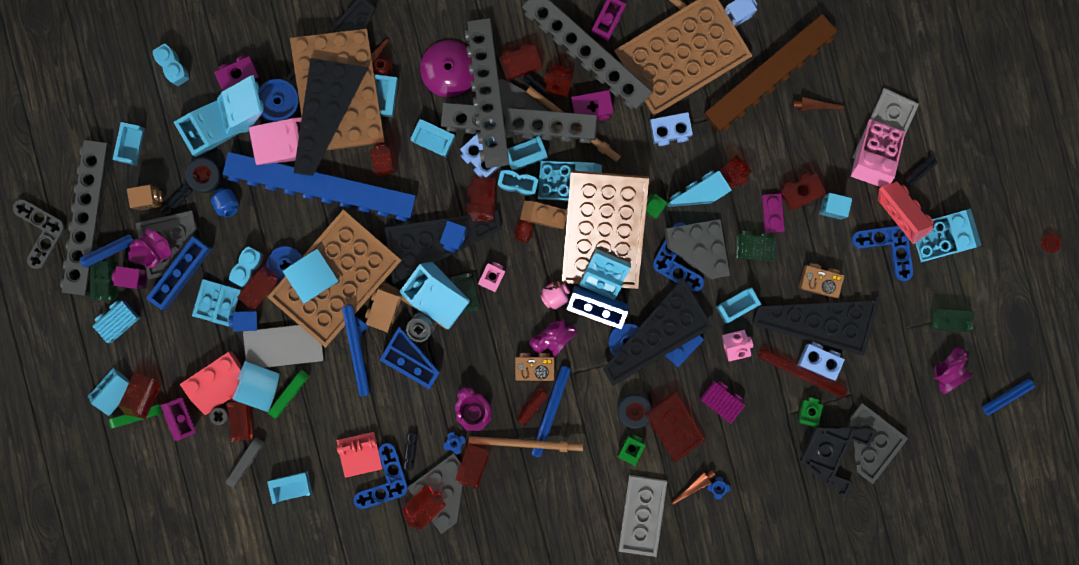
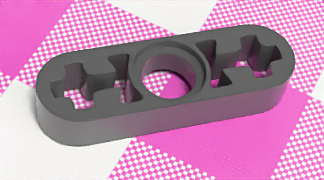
M258 437L252 441L225 484L233 489L238 485L263 447L264 441Z

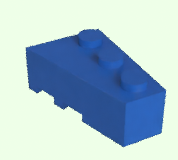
M402 327L397 329L380 358V361L429 390L441 373L417 344L410 339Z

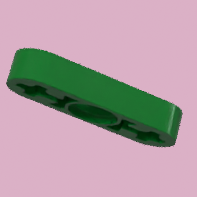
M301 370L268 414L276 420L310 375Z
M162 404L109 419L110 429L163 414L160 406Z

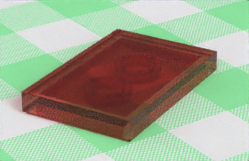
M673 392L645 413V416L674 462H678L706 441L676 392Z

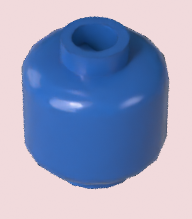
M219 188L213 193L214 195L210 202L219 216L231 217L238 211L239 201L232 190Z

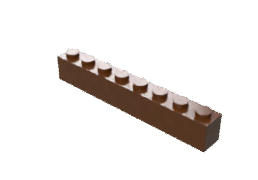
M823 14L820 15L706 111L704 117L717 132L721 129L725 132L733 125L731 121L734 118L740 119L747 113V107L750 105L756 106L762 101L761 96L765 92L769 95L777 88L775 84L778 81L784 82L791 76L789 73L794 68L796 70L800 69L806 63L804 59L809 55L813 58L821 51L819 47L823 43L827 46L835 39L833 35L837 30Z

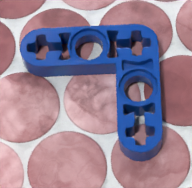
M679 222L674 224L673 227L684 226L686 224ZM665 239L653 261L654 270L678 284L681 279H675L673 271L676 268H680L683 271L684 275L682 278L684 280L687 277V272L691 274L688 278L692 280L699 279L698 283L700 286H695L694 288L691 287V282L686 281L690 290L693 292L701 290L704 285L703 278L674 262L677 253H668L665 250L667 244ZM663 252L666 256L672 258L671 260L667 258L664 262L666 268L659 270L656 262L663 259L664 256L660 255Z
M899 226L859 231L852 235L851 243L855 248L862 249L890 245L895 278L899 281H907L912 278L913 267L909 239ZM898 229L900 233H903V236L900 237V243L904 242L905 245L895 247L894 243H898V238L894 237V233H897ZM877 232L884 234V241L881 243L876 242L874 239V235ZM868 233H870V241H864L862 245L856 242V238H859V235L865 238L869 237ZM899 248L904 249L906 252V256L903 259H899L896 256V251ZM907 261V264H903L904 270H908V274L903 278V275H899V271H902V265H897V262Z
M384 443L378 451L387 483L358 492L354 497V504L357 508L366 509L402 497L407 493L408 484L396 447L392 443ZM385 446L388 449L392 448L393 452L390 453L391 459L395 457L396 461L385 464V461L389 460L387 454L383 455L382 453L385 450ZM392 464L399 468V472L396 475H391L388 472V467ZM396 483H399L400 486L404 485L402 493L394 491L392 492L393 496L390 497L388 485H390V489L397 486ZM378 489H384L386 491V497L384 499H378L376 497V491ZM372 491V498L375 502L372 503V499H369L365 502V505L362 502L358 503L360 495L368 497L370 496L369 492Z

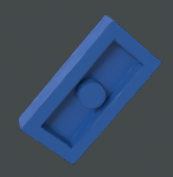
M699 335L665 356L676 367H679L704 339Z

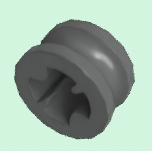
M221 407L215 408L210 413V420L215 425L226 423L229 417L227 410ZM217 411H218V413H220V412L223 413V415H222L223 420H222V421H221V420H218V421H217V420L215 419L216 416H217L215 413H216Z

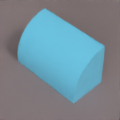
M113 368L88 395V398L93 406L109 416L134 389V386L123 374Z

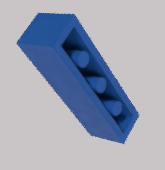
M192 236L146 299L160 310H167L211 252L212 248L197 237Z

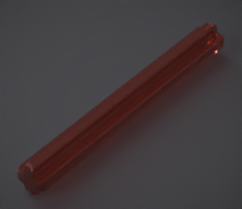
M762 349L759 353L760 359L843 398L847 393V388L765 349Z

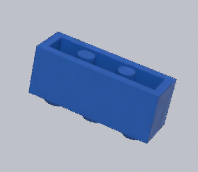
M574 285L567 310L621 329L628 313V304L612 300L596 292Z

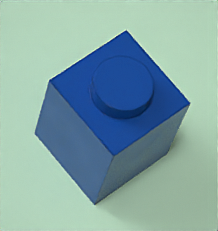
M232 311V315L228 316L229 327H232L234 332L257 331V311Z

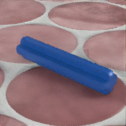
M126 235L79 259L80 263L84 268H87L128 248L133 238L131 235Z
M1031 379L1023 381L982 406V410L986 415H991L1035 388Z

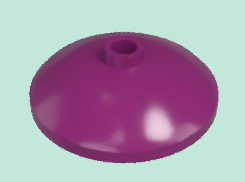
M444 40L435 43L425 52L421 60L420 72L424 84L431 92L441 97L451 98L460 96L471 88V80H474V74L470 75L469 63H472V57L468 58L467 46L457 41ZM451 64L452 68L450 70H446L445 65Z

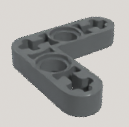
M18 200L13 205L14 213L43 230L27 258V263L31 268L42 269L62 238L66 225L61 219L31 202ZM25 205V208L32 212L30 214L21 212L19 206ZM41 212L44 215V221L37 223L35 215ZM48 222H51L52 224H57V223H59V224H58V227L60 228V230H59V231H57V230L54 231V228H53L52 226H50V225H47V223H48ZM46 238L51 241L49 249L42 247V241ZM39 249L42 252H46V255L41 254V256L39 257L40 252H37V250ZM39 257L41 263L34 265L35 261L33 258Z

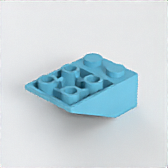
M254 75L224 90L217 98L226 135L248 132L249 127L254 125L263 112V102L259 100L258 96L259 85L255 82Z
M218 100L174 121L190 152L197 158L239 134L226 135Z
M541 161L538 199L568 202L571 170L602 173V165L589 162Z
M712 170L701 178L703 181L699 184L695 181L687 186L685 193L682 194L679 191L669 198L671 202L667 205L668 207L711 204L730 192L731 188L720 171L714 173Z
M971 209L932 219V232L916 242L921 262L981 246Z
M433 262L419 264L400 290V293L412 306L447 329L451 328L470 302Z

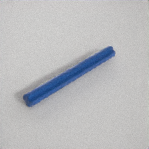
M348 304L342 307L358 391L360 396H367L370 391L353 305Z
M561 366L536 438L537 441H547L571 371L567 366ZM533 448L531 454L535 457H541L543 449Z

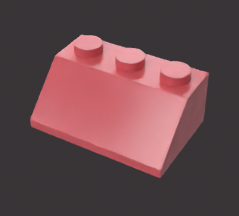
M894 182L879 188V203L912 244H915L932 232V219L929 215L923 214L920 210V204L915 199L912 200L910 198L909 191L904 185Z
M228 352L180 385L196 407L204 415H207L233 397L240 381L237 378L243 366L233 352Z

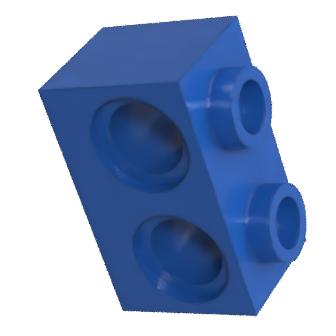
M447 221L440 243L444 245L443 249L455 253V250L460 251L468 229Z

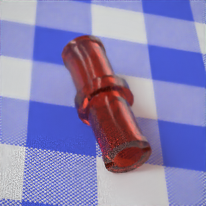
M539 389L533 399L526 403L527 406L516 419L526 426L534 414H538L539 408L549 398V395L542 389Z

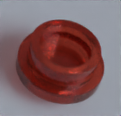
M1055 234L1044 236L1041 241L1042 249L1047 253L1057 252L1061 247L1060 238Z

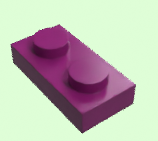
M762 195L765 234L785 232L782 195Z

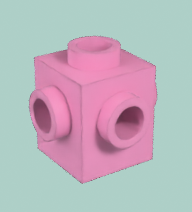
M745 330L722 335L728 361L751 356L750 348H753L751 337H747Z

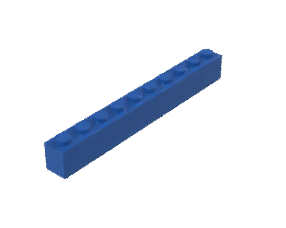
M230 152L227 154L223 175L228 176L227 180L239 183V179L247 181L246 184L257 187L258 184L265 185V189L276 191V188L284 189L283 193L295 195V192L301 193L302 197L313 200L314 197L321 198L320 202L332 204V201L340 202L339 206L351 208V205L357 206L358 211L369 213L370 210L377 211L376 215L388 217V214L396 216L395 219L407 221V218L412 219L417 199L415 195L316 172L313 177L293 174L294 167L277 163L256 165L255 158Z

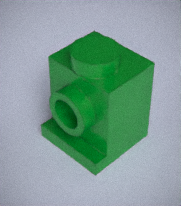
M650 193L647 198L646 214L654 220L657 219L667 205V202L656 194Z
M808 397V400L802 399L797 422L814 427L815 425L819 426L823 405L819 404L820 400ZM813 408L815 410L814 415H809V409Z
M634 434L632 437L627 436L617 455L618 458L636 466L646 446L642 443L643 439ZM630 445L635 446L634 452L628 450Z

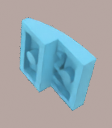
M318 249L283 270L284 275L303 304L338 283L337 278Z
M596 249L579 286L615 300L622 288L625 277L631 269V263Z
M202 279L191 316L229 326L228 316H231L232 311H235L241 290Z
M245 361L237 378L240 381L232 399L269 412L277 389L279 373Z

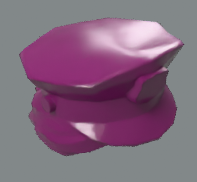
M149 228L146 229L145 234L141 235L142 238L134 239L129 245V261L134 264L144 265L147 268L156 267L159 262L164 260L163 258H170L172 253L168 241L158 232Z
M563 319L562 321L551 323L542 333L532 337L530 345L537 353H542L548 348L552 351L553 356L556 357L578 333L576 327L566 326Z
M961 347L953 349L951 355L944 362H940L939 367L937 365L934 367L935 377L933 379L938 380L940 383L939 392L943 394L949 393L973 375V373L966 371L964 367L968 358L967 353Z
M463 387L457 394L458 401L455 404L456 420L467 431L483 430L491 421V404L482 394L474 393L473 388Z

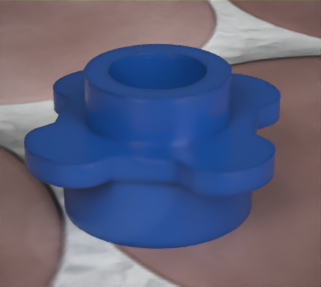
M450 432L447 435L448 440L444 443L443 447L445 450L453 451L454 454H460L465 438Z
M718 476L712 484L707 486V489L714 494L715 499L720 500L726 492L730 491V486L723 482L722 477Z

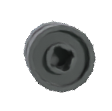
M419 310L407 324V335L413 341L423 342L435 330L437 322Z

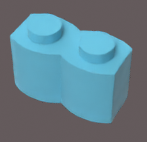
M162 44L153 50L155 61L163 67L164 75L170 82L180 86L189 80L188 71L179 63L178 55L172 48Z
M510 170L500 172L498 187L510 192L518 191L525 196H534L536 194L537 178L531 175L519 176L516 172Z
M246 247L240 254L239 263L232 269L229 280L241 287H247L254 278L255 270L262 264L264 254L252 247Z

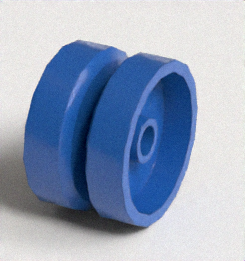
M273 79L265 82L259 88V100H262L264 107L260 115L267 123L295 118L299 109L298 94L289 82ZM276 100H280V104H275Z

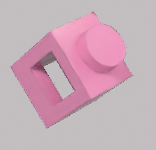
M495 262L492 265L488 263L478 284L496 292L505 274V271L502 270L504 266ZM490 273L496 274L495 280L489 278Z

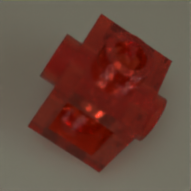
M552 65L551 71H546L544 83H547L545 91L568 96L574 71L563 66Z
M737 154L719 170L731 189H734L737 185L743 186L749 180L747 176L752 172Z

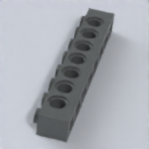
M528 0L522 7L526 10L524 14L530 20L536 19L540 23L538 26L546 34L548 32L553 34L554 37L552 39L558 45L562 46L564 44L568 48L566 52L574 59L576 57L583 61L581 65L588 71L592 69L597 74L595 78L602 84L606 82L610 85L611 88L609 90L617 97L621 95L625 99L623 103L631 110L633 108L639 109L653 93L651 89L551 0ZM547 8L548 16L542 19L540 11ZM557 21H561L563 24L560 31H555L554 24ZM575 33L577 40L575 43L570 44L568 37L570 34ZM585 46H589L591 53L585 57L582 54V49ZM602 58L605 60V67L598 69L596 62ZM614 71L620 74L617 82H613L610 78L611 73ZM628 84L634 86V92L630 95L625 93V86Z
M490 18L468 21L465 37L466 41H470V46H467L468 58L472 57V63H469L470 75L474 74V80H471L472 92L476 91L473 103L474 109H478V115H475L476 125L480 126L481 132H477L479 144L483 146V150H479L481 162L485 161L486 168L510 165ZM483 74H488L486 77H480ZM485 91H490L488 94H482ZM488 108L492 109L489 112H485V110ZM488 126H495L493 129H486ZM492 143H496V144H497V145L494 146V147H489V145L492 144Z
M443 103L441 126L446 128L447 132H458V129L465 130V133L476 134L477 131H481L480 126L476 125L475 115H478V109H474V105ZM488 108L485 110V112H489L492 109ZM502 108L506 137H514L515 134H521L522 138L533 139L534 136H541L542 140H553V137H558L560 141L572 142V139H580V143H591V140L596 141L597 115ZM465 114L467 116L466 122L459 124V116ZM523 119L524 126L520 129L515 128L516 120ZM538 120L543 121L542 129L535 130L534 123ZM556 122H561L563 125L559 132L553 131V125ZM574 124L582 125V130L579 133L572 132ZM488 126L486 129H493L495 126Z
M84 140V143L80 146L81 163L77 166L79 177L78 182L74 186L76 198L71 206L73 218L69 222L70 239L66 242L68 253L67 258L63 262V269H65L64 277L61 278L60 282L62 293L90 296L94 264L84 268L80 261L76 259V254L81 251L83 256L97 250L112 147L108 143ZM95 156L97 163L91 166L90 159ZM93 175L94 182L88 185L87 178ZM87 194L91 195V202L89 204L84 202ZM84 213H87L89 216L86 223H83L81 219ZM81 232L86 234V239L83 242L79 240ZM76 270L80 272L78 280H75L73 277V273Z

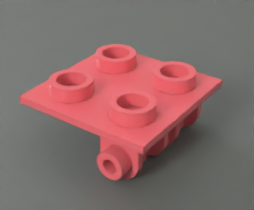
M374 432L337 440V452L340 454L345 478L382 469Z

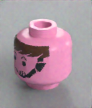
M554 281L543 288L541 298L547 308L558 309L569 301L568 294L570 290L565 283L561 284L558 281Z

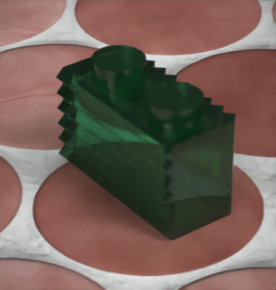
M741 231V235H736L734 258L774 261L776 238L771 237L772 234L760 233V236H752L753 232Z

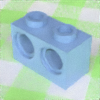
M735 0L726 6L725 12L736 27L755 14L757 3L755 0Z
M688 112L649 121L653 144L658 143L659 146L669 145L670 141L677 140V143L686 142L693 135ZM683 124L686 128V131L684 133H678L676 131V125ZM659 127L665 128L667 135L660 137L657 134V129Z
M476 134L460 149L463 153L460 156L467 164L471 162L476 167L473 170L480 178L484 176L487 179L501 166L484 170L481 167L480 152L476 156L469 154V149L472 146L483 150V146L479 144Z
M812 342V345L806 344L797 365L836 381L845 360L840 358L841 354L833 350L826 352L822 350L823 346ZM812 351L817 354V359L814 362L808 359V355ZM829 359H832L835 363L834 368L831 370L826 367V362Z

